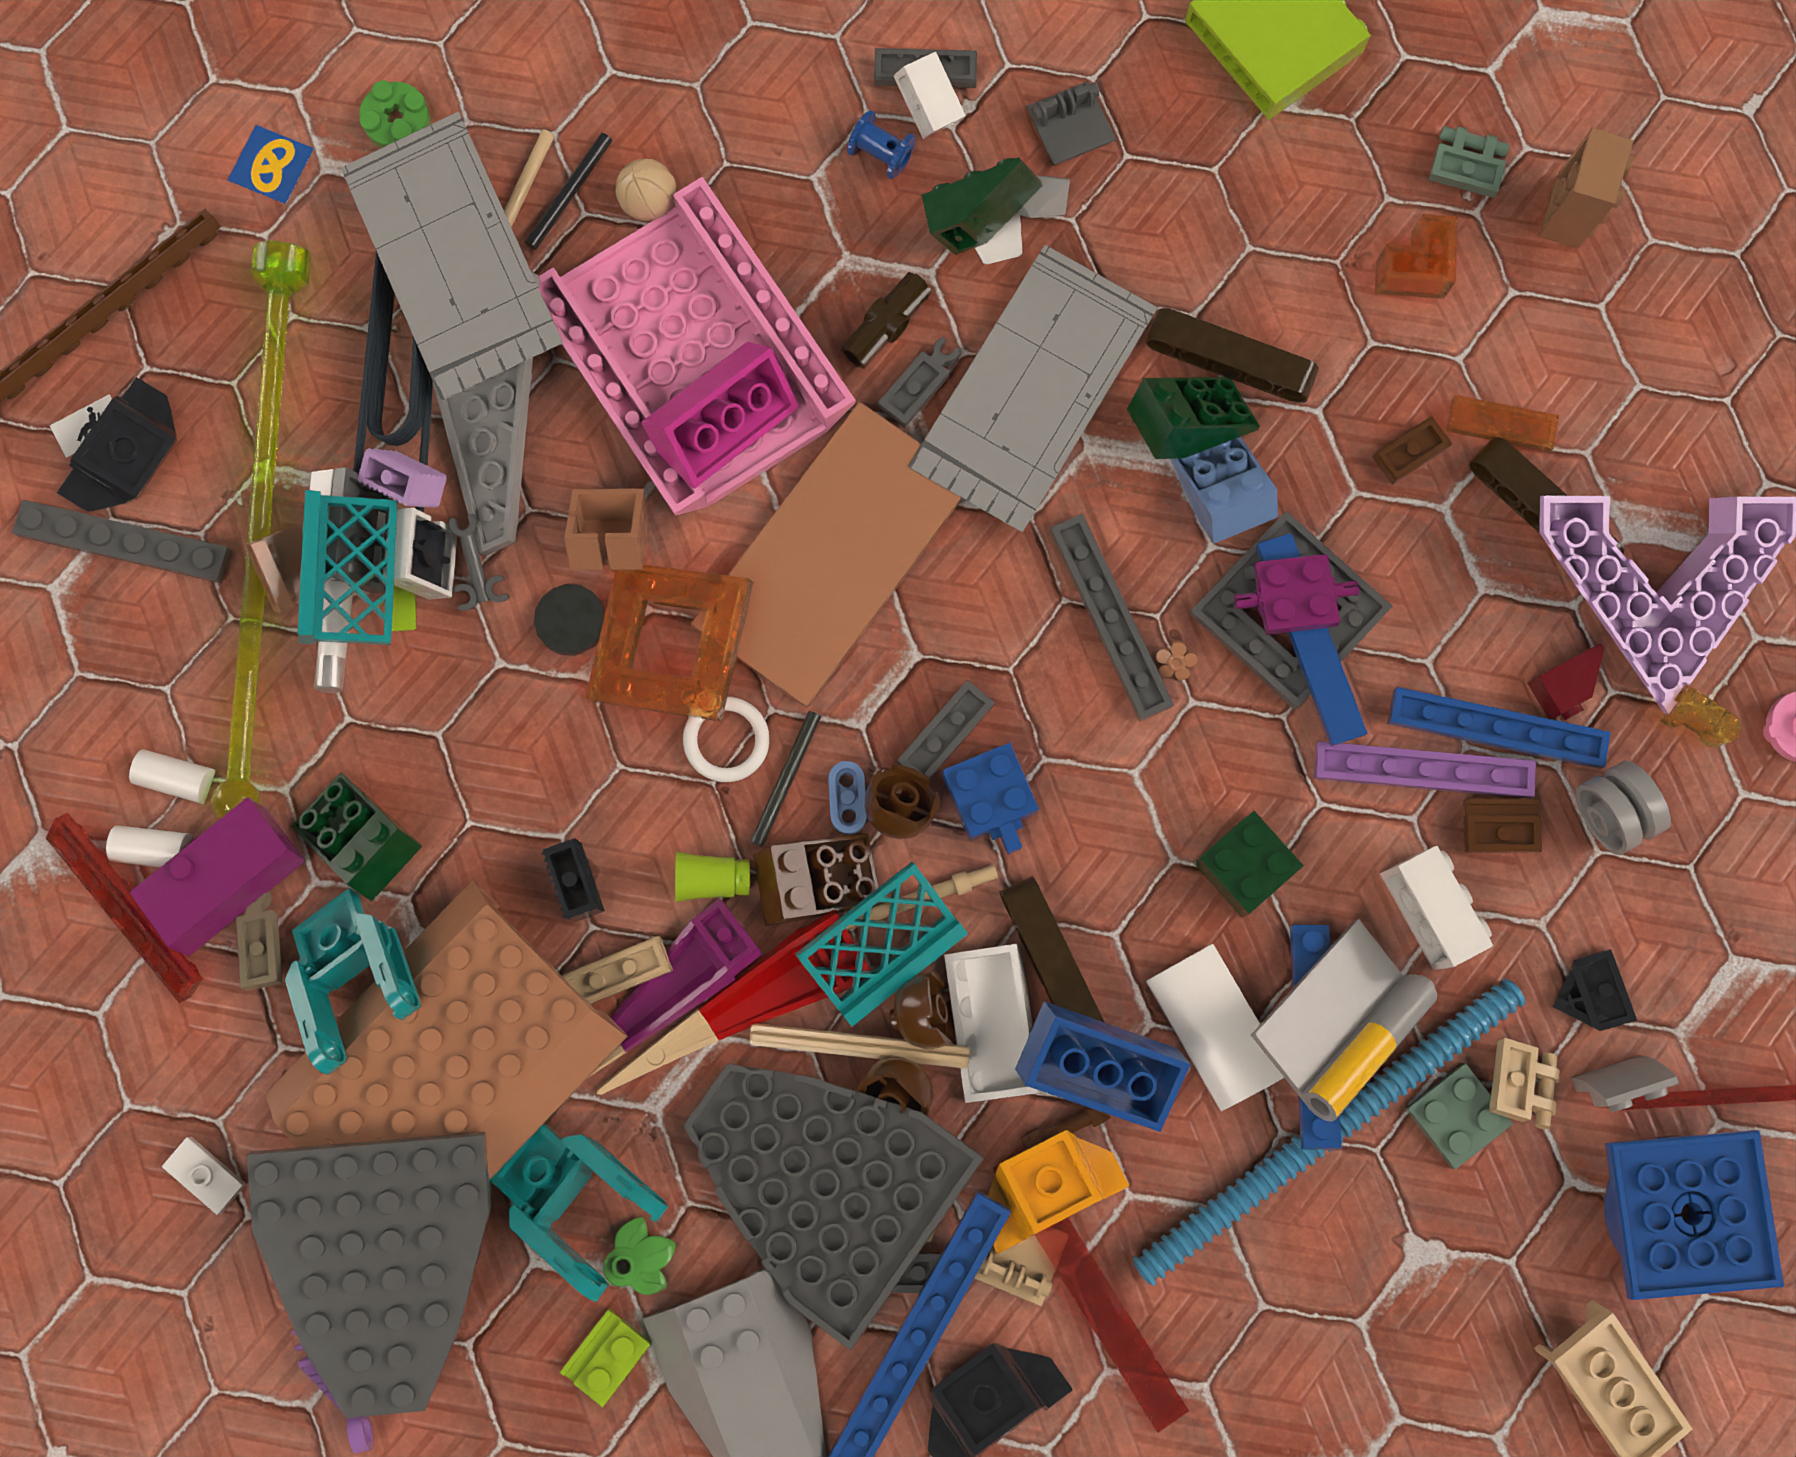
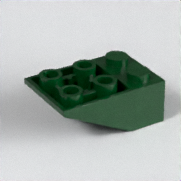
M1018 157L1003 159L995 167L984 171H972L966 174L964 179L951 184H938L932 188V191L921 195L929 232L954 255L984 245L1042 187V182Z
M1230 377L1143 378L1127 407V411L1155 459L1187 458L1257 431L1260 428V425Z
M342 772L291 825L348 886L370 901H373L422 848V845Z

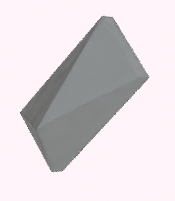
M1036 175L1041 180L1042 187L1024 204L1017 214L1029 218L1065 215L1070 179Z

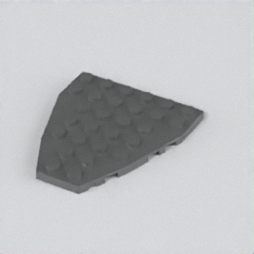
M727 1063L686 1121L684 1127L699 1151L698 1156L704 1168H707L716 1186L715 1191L721 1203L747 1242H751L763 1260L761 1263L767 1272H771L783 1290L782 1294L788 1303L847 1349L852 1350L977 1170L984 1157L923 1112L906 1107L904 1113L901 1114L899 1113L901 1105L813 1077Z
M485 1132L250 1151L247 1154L253 1235L301 1346L345 1417L353 1418L425 1411L461 1326L476 1261L482 1245L484 1230L491 1210Z

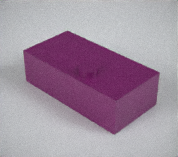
M247 797L129 893L165 944L173 950L190 956L242 914L248 906L257 901L264 893L269 892L306 860L270 812L250 797Z

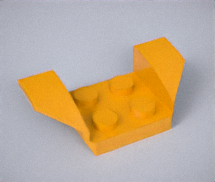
M1065 1130L1000 1163L988 1197L1009 1208L1011 1213L993 1244L996 1254L1129 1187L1114 1153L1077 1138L1074 1134Z

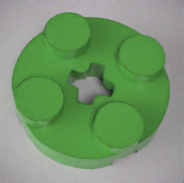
M378 81L365 96L360 106V124L369 139L379 148H383L421 130L431 123L430 112L423 95L415 87L403 82ZM399 110L400 114L403 115L402 119L396 118L393 123L389 122L388 115L392 111Z

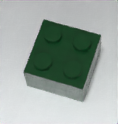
M1255 811L1244 817L1193 862L1241 918L1254 911L1304 866Z

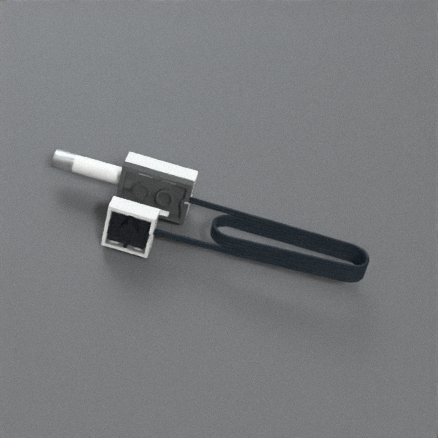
M377 251L353 470L344 467L312 472L310 490L321 491V495L393 499L389 498V496H384L379 491H374L369 486H364L363 483L358 481L364 457L367 427L371 435L388 445L400 446L408 443L415 437L422 426L419 462L428 466L433 380L414 336L407 418L395 433L385 435L382 430L395 293ZM329 506L328 519L338 529L354 517L345 507ZM424 507L397 509L394 585L428 600L451 598L457 535L450 530L448 524L442 521L431 522V516L424 513ZM355 508V509H356L358 512H360V511H361L362 509H364V508ZM373 509L363 518L378 531L389 522V510ZM359 521L344 533L356 548L372 536ZM327 527L328 538L334 533L329 527ZM387 531L385 534L382 535V537H383V538L385 539V541L388 543V531ZM339 538L326 548V554L336 564L352 553ZM377 540L362 552L375 567L387 558V550ZM358 557L341 569L355 584L370 572ZM327 563L325 567V574L332 569ZM387 566L380 571L385 578ZM337 573L324 586V590L334 600H337L351 588ZM374 576L360 589L365 594L383 593L384 584ZM353 593L340 604L350 617L353 596L357 595L356 593ZM325 598L323 610L331 605ZM334 609L323 619L322 632L339 633L349 623ZM318 642L314 688L317 691L324 693H340L343 691L348 643Z

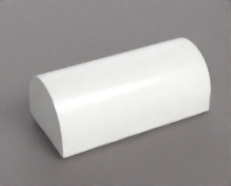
M142 749L132 761L129 779L134 785L204 804L216 770Z
M115 825L108 835L106 853L111 862L161 867L191 843L192 834Z

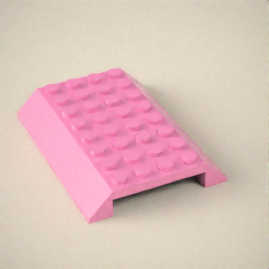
M703 177L673 194L676 207L668 211L667 214L653 220L561 277L554 267L539 276L540 293L563 341V347L675 516L706 508L827 433L856 403L855 398ZM746 342L771 347L797 400L799 408L698 487L692 488L656 451L641 422Z

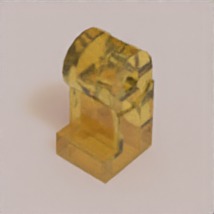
M1692 686L1680 691L1674 700L1677 704L1669 714H1663L1660 719L1662 723L1671 729L1681 724L1697 733L1700 740L1706 746L1715 748L1735 741L1741 732V724L1734 714Z

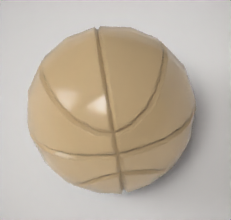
M645 158L633 160L620 171L616 181V198L623 211L629 216L640 221H653L667 214L674 205L673 194L676 193L675 179L670 170L659 161Z

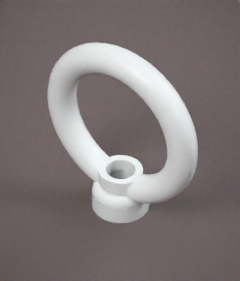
M712 689L703 692L688 703L692 714L685 724L683 747L688 761L697 772L714 781L734 782L750 776L761 766L769 749V730L765 719L752 704L736 697H717ZM719 711H733L741 714L750 722L755 734V745L751 755L742 764L731 768H721L712 765L702 756L698 748L697 736L700 726L705 720L711 718Z

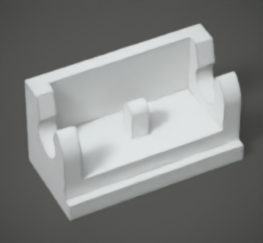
M936 52L904 66L893 75L923 139L953 125L966 116Z

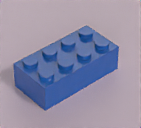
M1044 1001L1015 1070L1025 1086L1161 1132L1191 1064L1175 1047Z

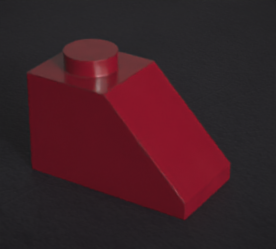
M1601 643L1527 683L1548 719L1562 715L1563 719L1567 720L1584 710L1581 703L1593 697L1604 653Z

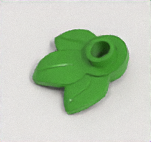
M635 1218L626 1223L615 1236V1250L607 1255L603 1263L604 1276L614 1286H631L635 1291L643 1295L655 1294L667 1287L666 1280L660 1269L665 1267L672 1259L676 1244L665 1237H648L644 1218ZM619 1260H626L629 1263L627 1274L622 1275L617 1272L616 1264Z

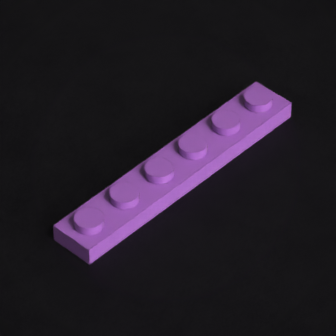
M1318 741L1315 746L1314 779L1530 799L1535 797L1536 761L1343 743L1331 747L1329 742Z

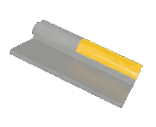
M1357 919L1349 925L1251 1036L1307 1107L1319 1118L1332 1122L1338 1118L1431 1008L1438 996L1433 982L1427 977L1416 974L1403 976L1361 921Z

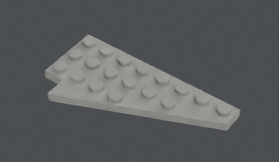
M531 272L539 288V275ZM533 357L444 400H441L434 385L468 514H474L478 520V528L474 533L479 554L489 555L516 543Z

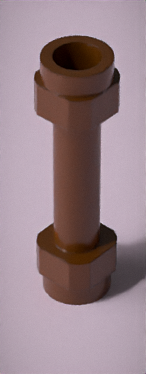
M1083 1106L1084 1111L1040 1133L1036 1129L1021 1137L1025 1149L1028 1150L1065 1130L1074 1133L1090 1124L1096 1127L1111 1119V1117L1107 1113Z

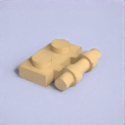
M1508 1038L1498 1040L1489 1112L1526 1122L1531 1120L1533 1111L1536 1113L1535 1127L1550 1129L1551 1117L1556 1115L1557 1102L1553 1100L1555 1084L1559 1082L1560 1070L1556 1068L1558 1056L1552 1053H1543L1542 1061L1538 1063L1539 1048ZM1535 1078L1539 1081L1538 1095H1534Z

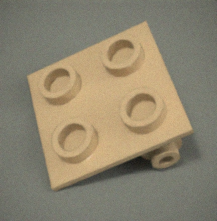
M1048 1227L999 1254H996L992 1245L974 1278L1042 1307L1045 1297H1048L1053 1284L1051 1280L1069 1234Z

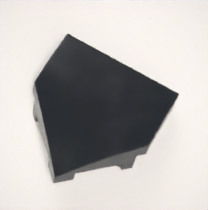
M1611 949L1573 961L1554 1001L1553 1008L1599 1031L1637 1021Z

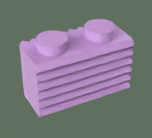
M368 448L365 451L358 476L359 483L373 488L374 491L383 493L384 496L393 498L394 501L404 503V506L432 508L439 506L447 479L445 474L396 450L393 452L391 450H377L375 448L373 450Z

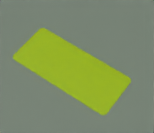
M394 585L392 631L415 630V594Z

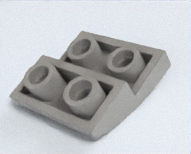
M1641 1055L1571 1077L1576 1092H1589L1594 1107H1609L1610 1112L1633 1106L1631 1099L1643 1095L1645 1100L1665 1096L1668 1094L1667 1087L1679 1084L1677 1076L1665 1065L1651 1057Z

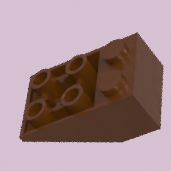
M868 834L773 845L753 854L766 926L822 917L833 909L836 914L848 912L879 888ZM879 901L874 906H877L882 903Z

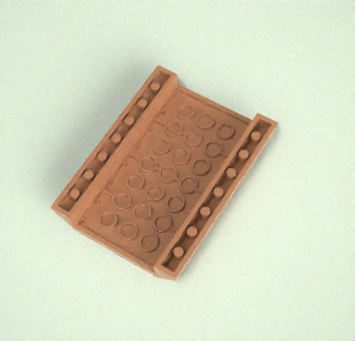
M472 880L403 951L421 1002V1007L404 1020L396 1018L392 1014L394 1011L387 1003L382 989L374 981L336 1020L347 1056L346 1063L331 1074L326 1075L313 1066L305 1052L265 1094L275 1125L296 1147L485 1132L490 1180L614 1052L628 1035L603 1010H595L497 910L500 905L475 880Z

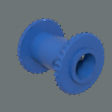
M872 110L867 111L857 122L851 133L847 152L849 155L854 156L860 149L889 165L887 177L894 179L905 168L912 155L916 142L915 136L909 134L903 141L876 126L874 124L875 112Z

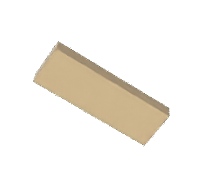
M656 936L566 973L562 977L591 1005L672 972L673 969L661 936Z

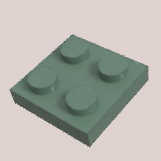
M1461 1063L1405 1108L1450 1168L1455 1170L1513 1125L1509 1118L1489 1112L1491 1095L1466 1063Z

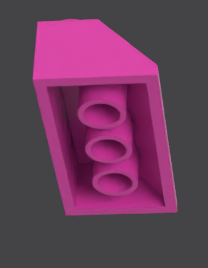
M746 342L641 423L656 451L692 488H696L799 408V405L772 348Z

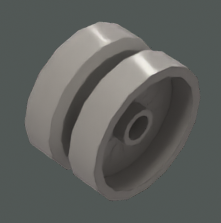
M1624 760L1608 769L1604 773V777L1595 776L1576 788L1578 808L1585 823L1597 840L1613 854L1621 856L1642 844V838L1650 840L1670 828V812L1661 791L1653 779L1641 767L1631 761Z

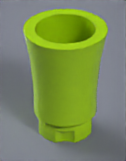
M676 851L675 903L702 898L734 897L735 894L749 895L750 862L748 859L735 861V857L703 856Z

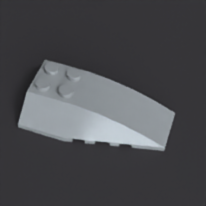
M765 1268L750 1273L744 1279L681 1305L678 1303L643 1318V1322L670 1394L713 1457H827L812 1333L805 1315L788 1303L782 1294L783 1290L771 1272H767Z

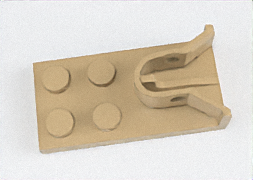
M1590 1300L1586 1305L1585 1324L1557 1348L1541 1344L1534 1347L1537 1353L1552 1363L1616 1457H1661L1693 1429L1614 1313L1594 1300Z

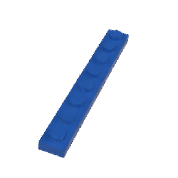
M977 1190L827 1457H874L1011 1213L1009 1208Z

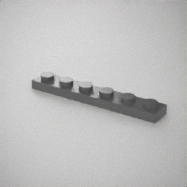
M22 500L12 531L13 534L21 538L222 584L232 551L222 545L27 500Z
M1078 515L1051 527L1049 532L1139 722L1172 708L1174 704L1084 515Z

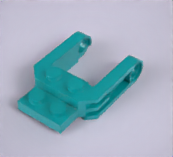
M348 888L292 930L300 959L299 962L294 961L291 964L285 982L306 1054L313 1066L321 1073L329 1075L347 1061L346 1052L328 995L331 991L339 989L368 966L371 967L376 985L382 989L387 1003L394 1011L392 1013L393 1016L404 1020L421 1007V1002L396 929L386 926V923L378 921L372 915L365 914L359 895Z
M544 1123L490 1181L513 1201V1206L509 1209V1227L578 1292L588 1299L597 1302L608 1288L609 1283L551 1229V1224L562 1216L591 1178L593 1171L623 1198L635 1202L644 1211L651 1215L650 1219L654 1222H658L669 1205L598 1141L585 1137L582 1134L562 1139Z

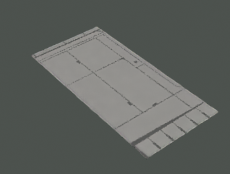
M459 112L341 167L441 400L451 397L563 343Z
M1044 245L910 462L909 468L1023 532L1156 312L1157 307Z

